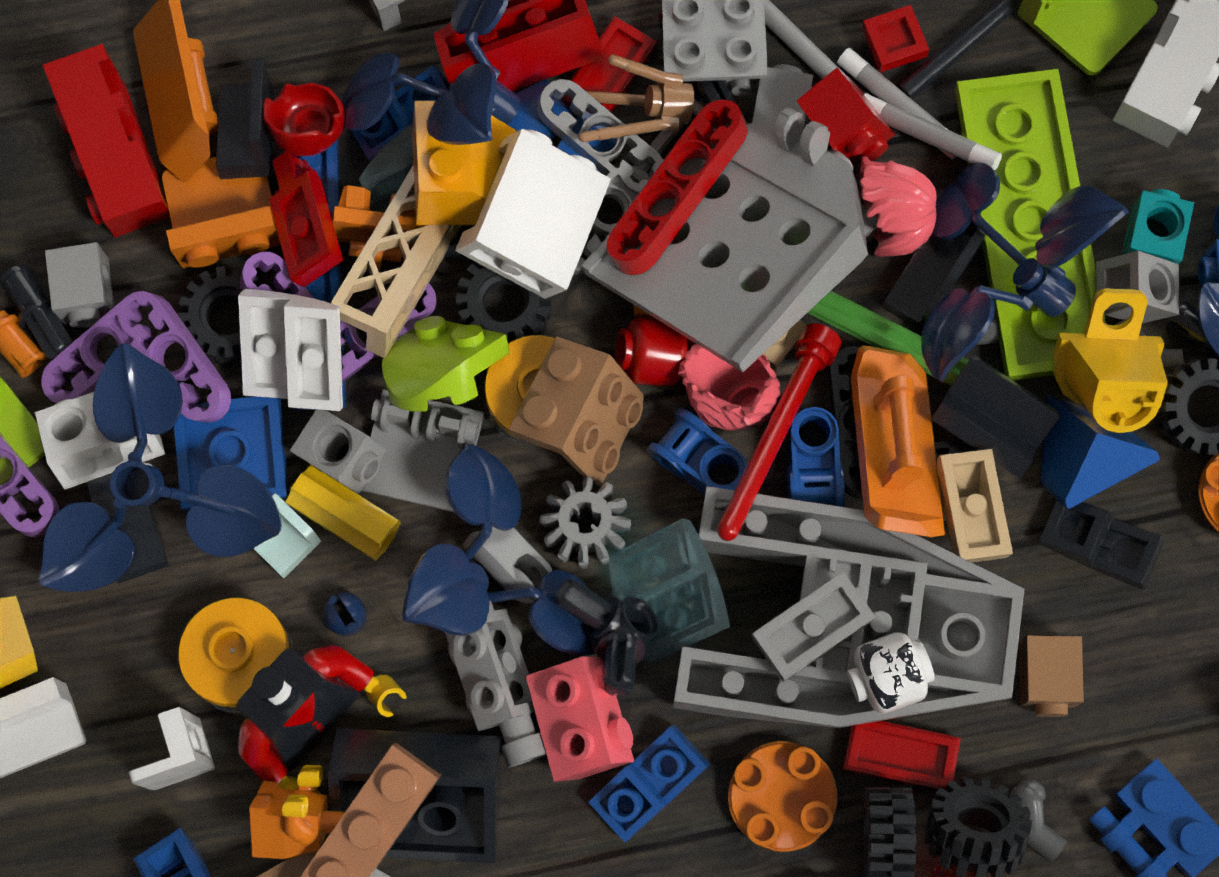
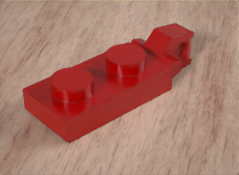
M286 150L273 160L280 189L269 198L289 278L292 282L305 288L342 262L343 257L322 181L317 171L309 166L307 160H301Z

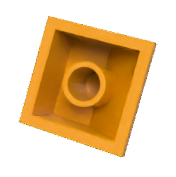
M414 101L412 149L416 225H476L505 155L499 151L501 142L504 138L515 133L516 130L491 115L492 141L465 145L442 143L431 137L427 130L428 116L436 101Z

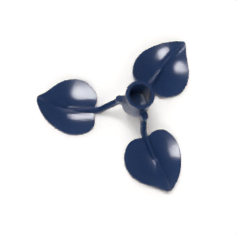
M456 0L451 15V27L458 34H465V43L479 64L466 68L458 76L455 83L450 84L449 91L402 73L396 74L399 58L393 53H381L366 61L354 74L342 100L345 111L344 127L350 131L358 132L376 124L391 105L395 87L406 85L438 98L430 110L427 121L428 133L435 140L452 145L492 141L491 115L508 125L518 112L520 98L497 80L500 70L491 65L480 48L477 37L478 35L488 34L494 29L503 16L509 0Z
M982 162L972 163L963 168L957 175L955 182L947 186L936 200L937 216L932 233L942 240H950L964 232L973 221L980 230L1019 265L1013 274V283L1016 285V291L1019 295L981 285L974 288L971 294L963 289H955L946 295L934 307L922 331V355L931 374L944 383L950 369L980 341L990 327L995 315L993 299L1016 304L1025 311L1029 310L1033 305L1048 317H1055L1063 313L1075 298L1076 286L1065 276V271L1059 266L1075 257L1105 233L1117 221L1129 213L1128 209L1095 187L1085 185L1073 188L1060 197L1042 219L1040 231L1043 237L1035 244L1037 260L1035 258L1026 259L980 215L983 210L995 201L999 194L1000 180L997 172L988 164Z
M120 344L110 355L100 372L93 397L95 423L106 439L116 443H124L137 437V443L133 452L128 454V461L117 466L110 478V489L116 498L113 502L116 507L115 516L111 520L105 508L91 502L72 503L57 512L47 527L44 537L43 559L39 574V584L44 587L59 591L81 592L105 587L121 578L129 569L135 555L133 540L128 534L118 529L124 522L127 505L148 506L155 503L160 496L194 504L186 516L187 532L199 549L213 556L233 557L244 554L263 542L278 536L282 529L279 509L273 496L258 478L242 468L231 465L207 468L200 475L197 494L164 486L161 472L152 464L142 462V455L148 443L147 434L160 435L166 433L175 425L182 411L183 397L178 381L166 367L129 344Z
M466 444L447 469L445 491L448 502L455 513L468 524H481L480 532L464 552L454 545L438 544L428 549L421 556L407 586L402 620L409 623L427 625L449 634L469 635L482 628L487 621L489 601L493 603L530 598L534 602L529 610V621L543 641L559 651L575 656L588 657L596 654L588 641V625L556 605L554 601L556 592L567 579L577 581L588 588L575 575L566 571L555 570L541 578L539 589L530 586L492 593L486 591L489 584L488 576L480 565L471 563V559L490 537L492 527L502 531H509L517 525L521 514V497L516 481L498 458L478 446Z

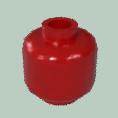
M637 317L631 320L627 329L622 328L618 332L615 346V361L634 384L673 386L682 378V376L678 375L680 362L685 359L686 351L691 350L695 342L656 318Z

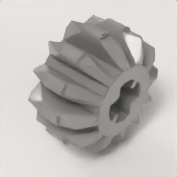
M584 477L582 481L583 491L577 493L569 480L563 482L562 488L567 499L563 500L557 495L549 494L546 498L547 505L557 513H546L540 516L541 526L554 529L544 537L546 546L554 547L564 543L558 553V559L563 563L570 559L574 551L579 552L578 563L579 568L582 569L588 567V553L595 552L598 561L602 565L609 562V555L604 546L608 545L614 550L622 551L625 547V541L615 532H626L631 529L630 519L617 516L627 508L625 498H617L608 502L613 492V485L608 482L605 483L596 494L593 492L592 477ZM589 512L592 513L593 522L600 523V525L596 527L592 524L591 533H580L578 524L572 522V520L575 518L580 521V513Z

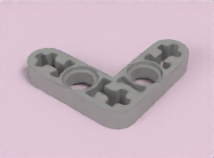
M560 79L552 81L544 88L538 100L537 108L541 121L582 157L593 162L602 174L611 178L604 198L608 197L616 200L621 205L623 216L648 180L643 179L637 184L630 178L634 170L626 161L622 159L617 168L610 162L618 157L624 145L627 144L632 149L628 152L626 158L636 166H640L643 162L648 163L651 166L648 176L651 178L664 160L657 151L637 134L615 138V147L610 151L598 152L594 150L588 142H581L578 139V135L581 132L589 131L595 126L611 127L624 125V123L578 84L570 80ZM552 95L559 100L565 95L569 96L573 100L569 108L580 119L585 110L592 114L584 122L578 134L571 130L577 122L573 116L565 111L560 113L559 116L553 114L551 109L554 101L550 98ZM596 217L591 230L607 237L617 223L611 225L604 224ZM596 234L584 247L583 252L588 258L602 243ZM581 257L579 258L573 275L584 273L581 265L586 260Z

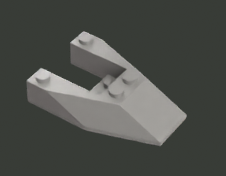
M706 486L697 551L804 567L799 601L844 571L876 617L869 624L784 682L766 659L682 647L673 708L727 717L841 728L1012 698L1024 588L917 535L879 529L865 518L864 510L757 494L737 537L731 541H724L717 534V526L734 494V490ZM900 632L906 634L911 641L919 639L922 642L929 656L935 680L928 683L927 695L922 701L882 714L872 708L868 699L861 702L856 700L848 680L847 670L855 668L854 654L858 646L889 634Z

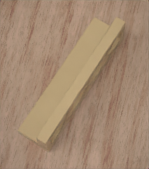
M413 166L331 304L340 306L341 321L367 332L366 350L383 358H386L445 256L451 241L456 237L462 226L425 225L422 228L406 232L402 231L398 220L399 215L403 211L415 209V195L411 196L414 192ZM393 229L395 235L388 236L390 230ZM415 242L410 251L408 244ZM399 247L404 258L402 266L379 273L374 261L377 252ZM368 269L370 276L363 277ZM391 283L390 287L386 292L384 285ZM374 287L380 299V304L373 316L347 305L353 293Z

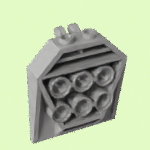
M785 108L783 111H780L776 122L766 120L747 124L748 135L744 143L651 269L638 275L624 274L617 269L606 248L609 235L581 267L585 275L731 366L744 372L868 255L860 194L853 174V165L841 152L834 151L833 149L827 151L830 131L827 130L828 127L813 121L808 125L806 124L803 130L805 122L804 117H802L803 114L795 109ZM694 158L687 161L682 166L680 174L693 175L703 168L705 160ZM666 198L656 202L650 214L662 216L669 213L673 209L676 200ZM645 224L641 225L642 230L646 226ZM640 243L637 247L628 246L624 251L626 253L630 248L638 250L642 244Z

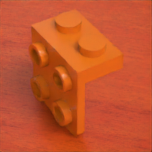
M216 157L208 159L186 182L179 180L168 169L163 173L162 181L173 228L166 230L170 250L182 268L204 267L214 264L221 259L238 255H254L264 252L271 247L281 245L269 201L272 193L268 176L220 180L216 169Z

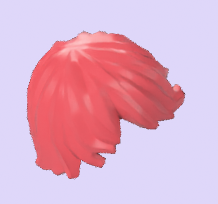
M862 157L859 177L861 178L859 194L860 198L864 200V206L868 209L866 216L869 218L875 216L878 219L877 230L873 237L879 242L874 250L875 256L881 258L912 253L928 240L935 227L937 216V194L935 187L924 174L912 167L897 164L891 160L884 163L870 161L868 157Z
M695 344L691 350L686 351L685 359L680 362L678 375L683 377V384L686 386L690 404L697 412L699 418L710 427L733 432L736 430L746 431L748 428L761 426L773 414L778 404V399L781 397V385L776 378V373L770 368L768 357L763 354L744 372H741L703 347Z

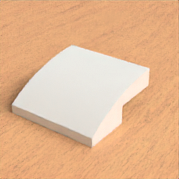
M244 289L238 295L243 396L288 399V407L340 411L343 408L340 306L294 294Z

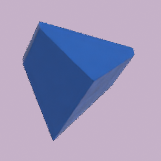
M1047 394L1046 403L1058 410L1060 416L1043 440L1040 480L1043 488L1067 509L1160 460L1158 451L1133 432L1116 433L1107 431L1098 425L1087 411Z

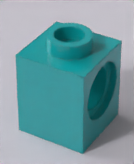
M1166 189L1143 190L1131 208L1121 255L1141 251L1180 264L1184 254L1194 202L1182 200L1179 194ZM1155 220L1162 223L1168 231V236L1159 237L1154 235L1148 229L1147 221Z

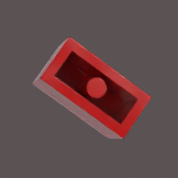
M838 67L796 100L812 122L815 121L828 127L827 130L830 131L828 144L834 151H839L845 155L855 167L861 163L862 157H868L870 161L880 157L889 147L887 141L895 135L860 88Z

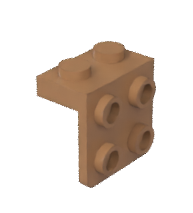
M556 336L508 430L521 440L561 454L583 477H592L593 484L600 486L607 474H610L617 466L620 448L630 428H633L640 420L644 396L610 354Z

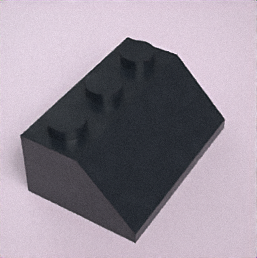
M337 728L328 768L330 811L346 812L390 747L395 743L441 775L384 858L495 863L501 780V736Z

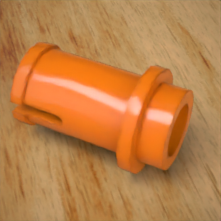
M5 310L0 311V353L14 367L21 378L27 377L38 370L47 358L43 351L18 326L17 315H9Z

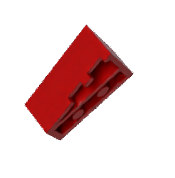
M509 0L503 16L494 29L488 34L478 35L477 37L478 44L491 65L500 70L497 80L511 91L605 58L586 0ZM451 23L433 34L442 68L450 84L455 83L458 76L466 68L479 64L465 43V34L455 32L451 27Z
M99 44L43 64L57 101L54 109L63 132L65 134L69 133L75 149L70 150L74 167L80 179L87 178L92 194L85 197L96 225L105 223L116 238L170 218L166 196L126 83L104 45Z

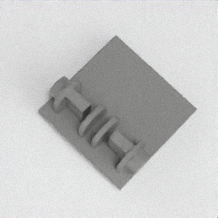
M662 0L664 72L683 74V82L726 80V84L731 89L732 94L740 97L747 96L752 92L757 79L768 78L764 0Z
M383 390L380 400L376 399L372 408L371 419L375 421L370 438L386 448L387 451L381 459L382 462L378 474L371 482L365 484L361 491L455 512L446 496V472L452 460L461 452L463 446L466 444L477 446L485 413L433 400H428L427 411L403 410L394 406L389 399L388 391Z

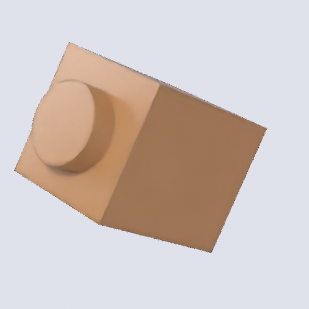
M1026 636L1018 643L1020 707H1035V716L1065 717L1068 716V708H1074L1084 702L1082 636Z

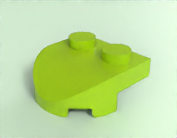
M440 316L426 317L417 321L412 330L396 339L386 358L382 359L383 376L391 403L403 410L424 412L428 410V400L451 397L452 403L459 405L478 396L474 376L510 353L506 334L482 329L480 325H463L445 321Z

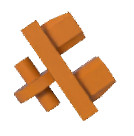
M347 185L344 186L339 204L334 207L331 218L338 242L350 243L349 256L358 257L384 213L369 211L371 191L363 187ZM391 194L389 205L396 194ZM415 209L403 211L398 217L403 232L425 227V225H416ZM393 229L390 230L388 236L395 235ZM415 242L408 244L410 251ZM399 247L377 252L374 261L378 272L380 271L382 260L401 262V250Z

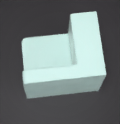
M275 493L273 498L279 509L282 529L278 536L263 542L253 549L280 576L285 578L321 540L313 529Z

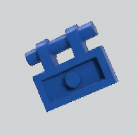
M1157 758L1151 760L1113 795L1127 811L1121 819L1117 820L1104 805L1088 818L1092 825L1101 833L1100 842L1110 853L1116 850L1136 874L1133 877H1168L1166 873L1174 865L1185 877H1196L1219 856V826ZM1139 827L1161 849L1153 858L1132 837Z

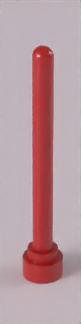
M818 323L806 324L795 343L798 363L717 526V534L724 541H731L737 537L816 372L823 370L825 366L831 365L841 347L842 341L839 335L825 325Z

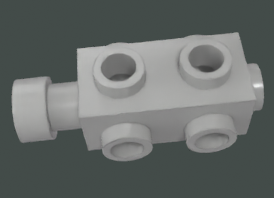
M489 601L487 621L482 628L469 635L459 636L446 632L445 634L449 643L448 651L450 658L457 667L466 694L467 709L474 718L478 731L500 727L505 741V745L501 746V750L507 767L511 768L546 755L541 733H536L530 716L535 713L526 680V676L530 674L520 650L522 643L521 632L515 624L511 623L507 609L494 610L492 602ZM501 631L503 632L506 638V644L504 647L501 645L499 639ZM518 682L523 688L522 698L517 693Z

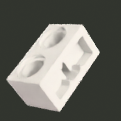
M94 392L75 399L62 400L52 407L35 412L47 464L64 489L112 473L117 466L128 461V454L133 452L137 443V437L124 443L112 442L106 439L99 431L93 415ZM147 434L148 443L142 455V462L165 455L161 436Z

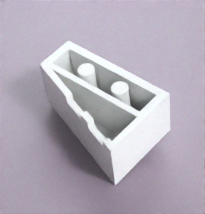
M1175 0L1112 121L1167 148L1178 132L1185 136L1188 135L1201 111L1200 107L1194 105L1201 90L1209 93L1219 76V63H1216L1219 57V0Z

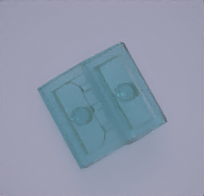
M682 518L609 556L608 564L613 596L620 600L628 596H636L642 599L652 608L659 621L658 635L646 643L645 657L642 661H658L681 650L682 647H688L730 627L717 575L709 555L690 520Z

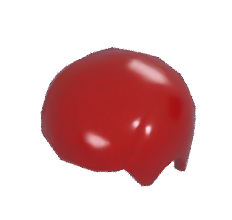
M311 82L294 86L287 83L283 86L281 94L272 101L269 98H265L263 102V121L269 135L281 150H287L295 156H315L322 153L340 137L345 128V111L342 101L331 88Z

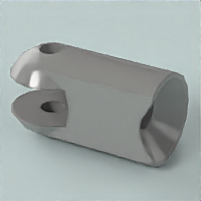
M492 527L490 537L473 556L504 590L534 587L533 583L539 587L541 578L552 571L548 561L515 527L509 531H502ZM480 531L472 532L462 546L465 550ZM530 598L515 599L526 604L534 602Z

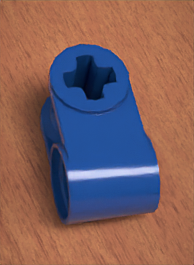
M806 408L796 415L788 432V499L844 507V473L842 463L840 462L837 420L830 412L823 408ZM809 423L817 424L826 433V443L818 447L806 445L800 439L799 428Z
M679 408L674 414L675 423L659 443L652 442L646 449L649 455L667 471L684 479L704 495L706 493V486L735 491L747 467L744 456L738 449L715 434L697 416L683 408ZM724 464L733 467L737 471L738 476L730 484L719 485L713 482L708 474L715 466Z

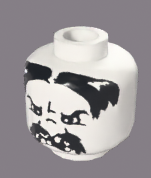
M900 632L892 633L858 646L854 654L855 668L847 670L848 680L856 700L861 702L868 699L872 708L882 714L922 701L927 695L928 683L935 680L929 656L922 642L919 639L911 641L906 634Z

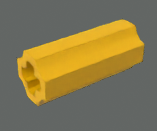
M312 465L299 475L291 487L290 494L286 500L288 506L375 561L387 550L401 524L392 515Z

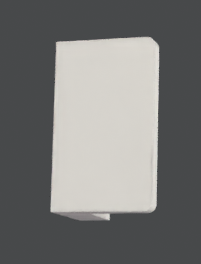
M52 677L0 698V778L85 744L86 738L66 683Z
M180 707L158 714L170 757L129 771L128 773L131 783L150 790H157L215 770L200 718Z

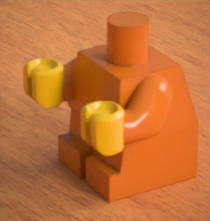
M321 765L302 766L298 774L299 788L294 790L279 788V782L263 781L257 796H255L249 807L252 857L287 859L320 849L326 834H330L345 813L328 811L327 795L321 794L317 788L321 786L323 779V768Z

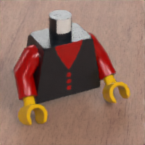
M324 646L309 650L307 653L290 647L284 650L269 667L262 668L256 673L252 686L237 702L236 708L244 720L240 725L239 754L262 782H279V788L294 790L299 788L298 779L292 776L288 777L286 775L288 770L292 771L356 701L361 695L359 692L365 690L367 699L381 715L391 717L394 714L382 702L388 694L397 693L403 699H406V693L391 676L379 675L373 677V669L340 646Z

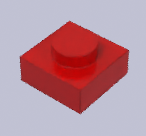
M911 5L863 21L862 31L880 73L927 57L929 47Z

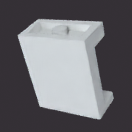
M520 129L502 140L499 151L505 155L477 223L474 227L462 233L455 251L546 299L568 289L611 178L598 172L595 164L590 160L578 155H568L552 146L551 139L546 135L534 130Z

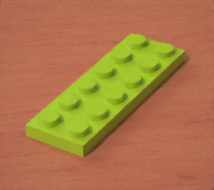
M1052 69L958 81L954 90L963 137L1002 154L1001 161L995 170L1000 180L999 194L995 201L983 210L980 215L1026 259L1035 258L1037 260L1035 244L1043 237L1040 231L1042 219L1060 197L1071 189L1080 186L1059 70ZM986 235L982 242L989 288L1019 295L1016 291V285L1013 283V274L1019 265ZM1091 244L1075 257L1059 266L1065 271V276L1076 286V295L1073 302L1060 315L1048 317L1033 305L1029 310L1025 311L1016 304L993 299L995 305L994 317L998 322V340L1004 374L1011 380L1054 375L1052 372L1053 352L1058 333L1084 334L1093 297L1096 293V267ZM1103 314L1102 321L1106 324L1105 315Z

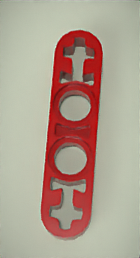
M724 99L707 104L697 114L613 228L607 239L606 248L617 269L622 273L628 275L642 274L656 264L744 143L748 135V126L737 104ZM730 121L731 125L728 126L727 128L724 127V126H726V125L728 124V122ZM694 158L705 160V164L699 172L693 175L680 174L682 166L687 161ZM666 198L676 200L673 209L669 213L662 216L650 214L656 202ZM645 224L646 226L642 230L641 225ZM640 243L642 244L638 250L630 248L626 253L624 251L628 246L637 247Z

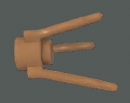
M610 55L608 62L611 65L658 82L657 85H649L645 95L599 91L586 92L599 103L644 107L646 116L654 117V120L584 131L578 135V139L581 142H589L660 130L678 132L679 124L687 125L692 117L694 108L693 86L689 83H683V74L663 72L630 59Z

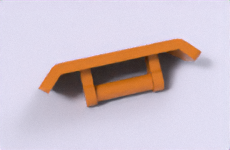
M157 0L136 25L133 35L158 157L161 163L179 180L186 182L210 157L209 135L218 132L219 118L218 114L213 110L203 64V58L205 57L203 44L198 39L188 38L180 0Z
M861 346L857 351L853 366L851 386L865 518L875 527L882 530L927 537L945 535L926 372L909 353Z

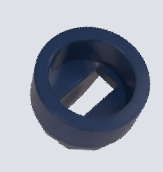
M340 592L331 596L325 603L323 620L334 634L348 637L357 634L364 627L367 620V610L359 597L349 592ZM339 601L343 602L345 609L354 619V622L345 626L333 607Z

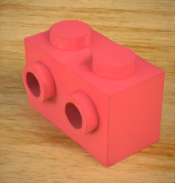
M582 656L526 676L554 782L579 780L634 762L631 751L633 734L628 722L621 715L617 694L611 696L604 690V681L602 679L604 661L601 657Z

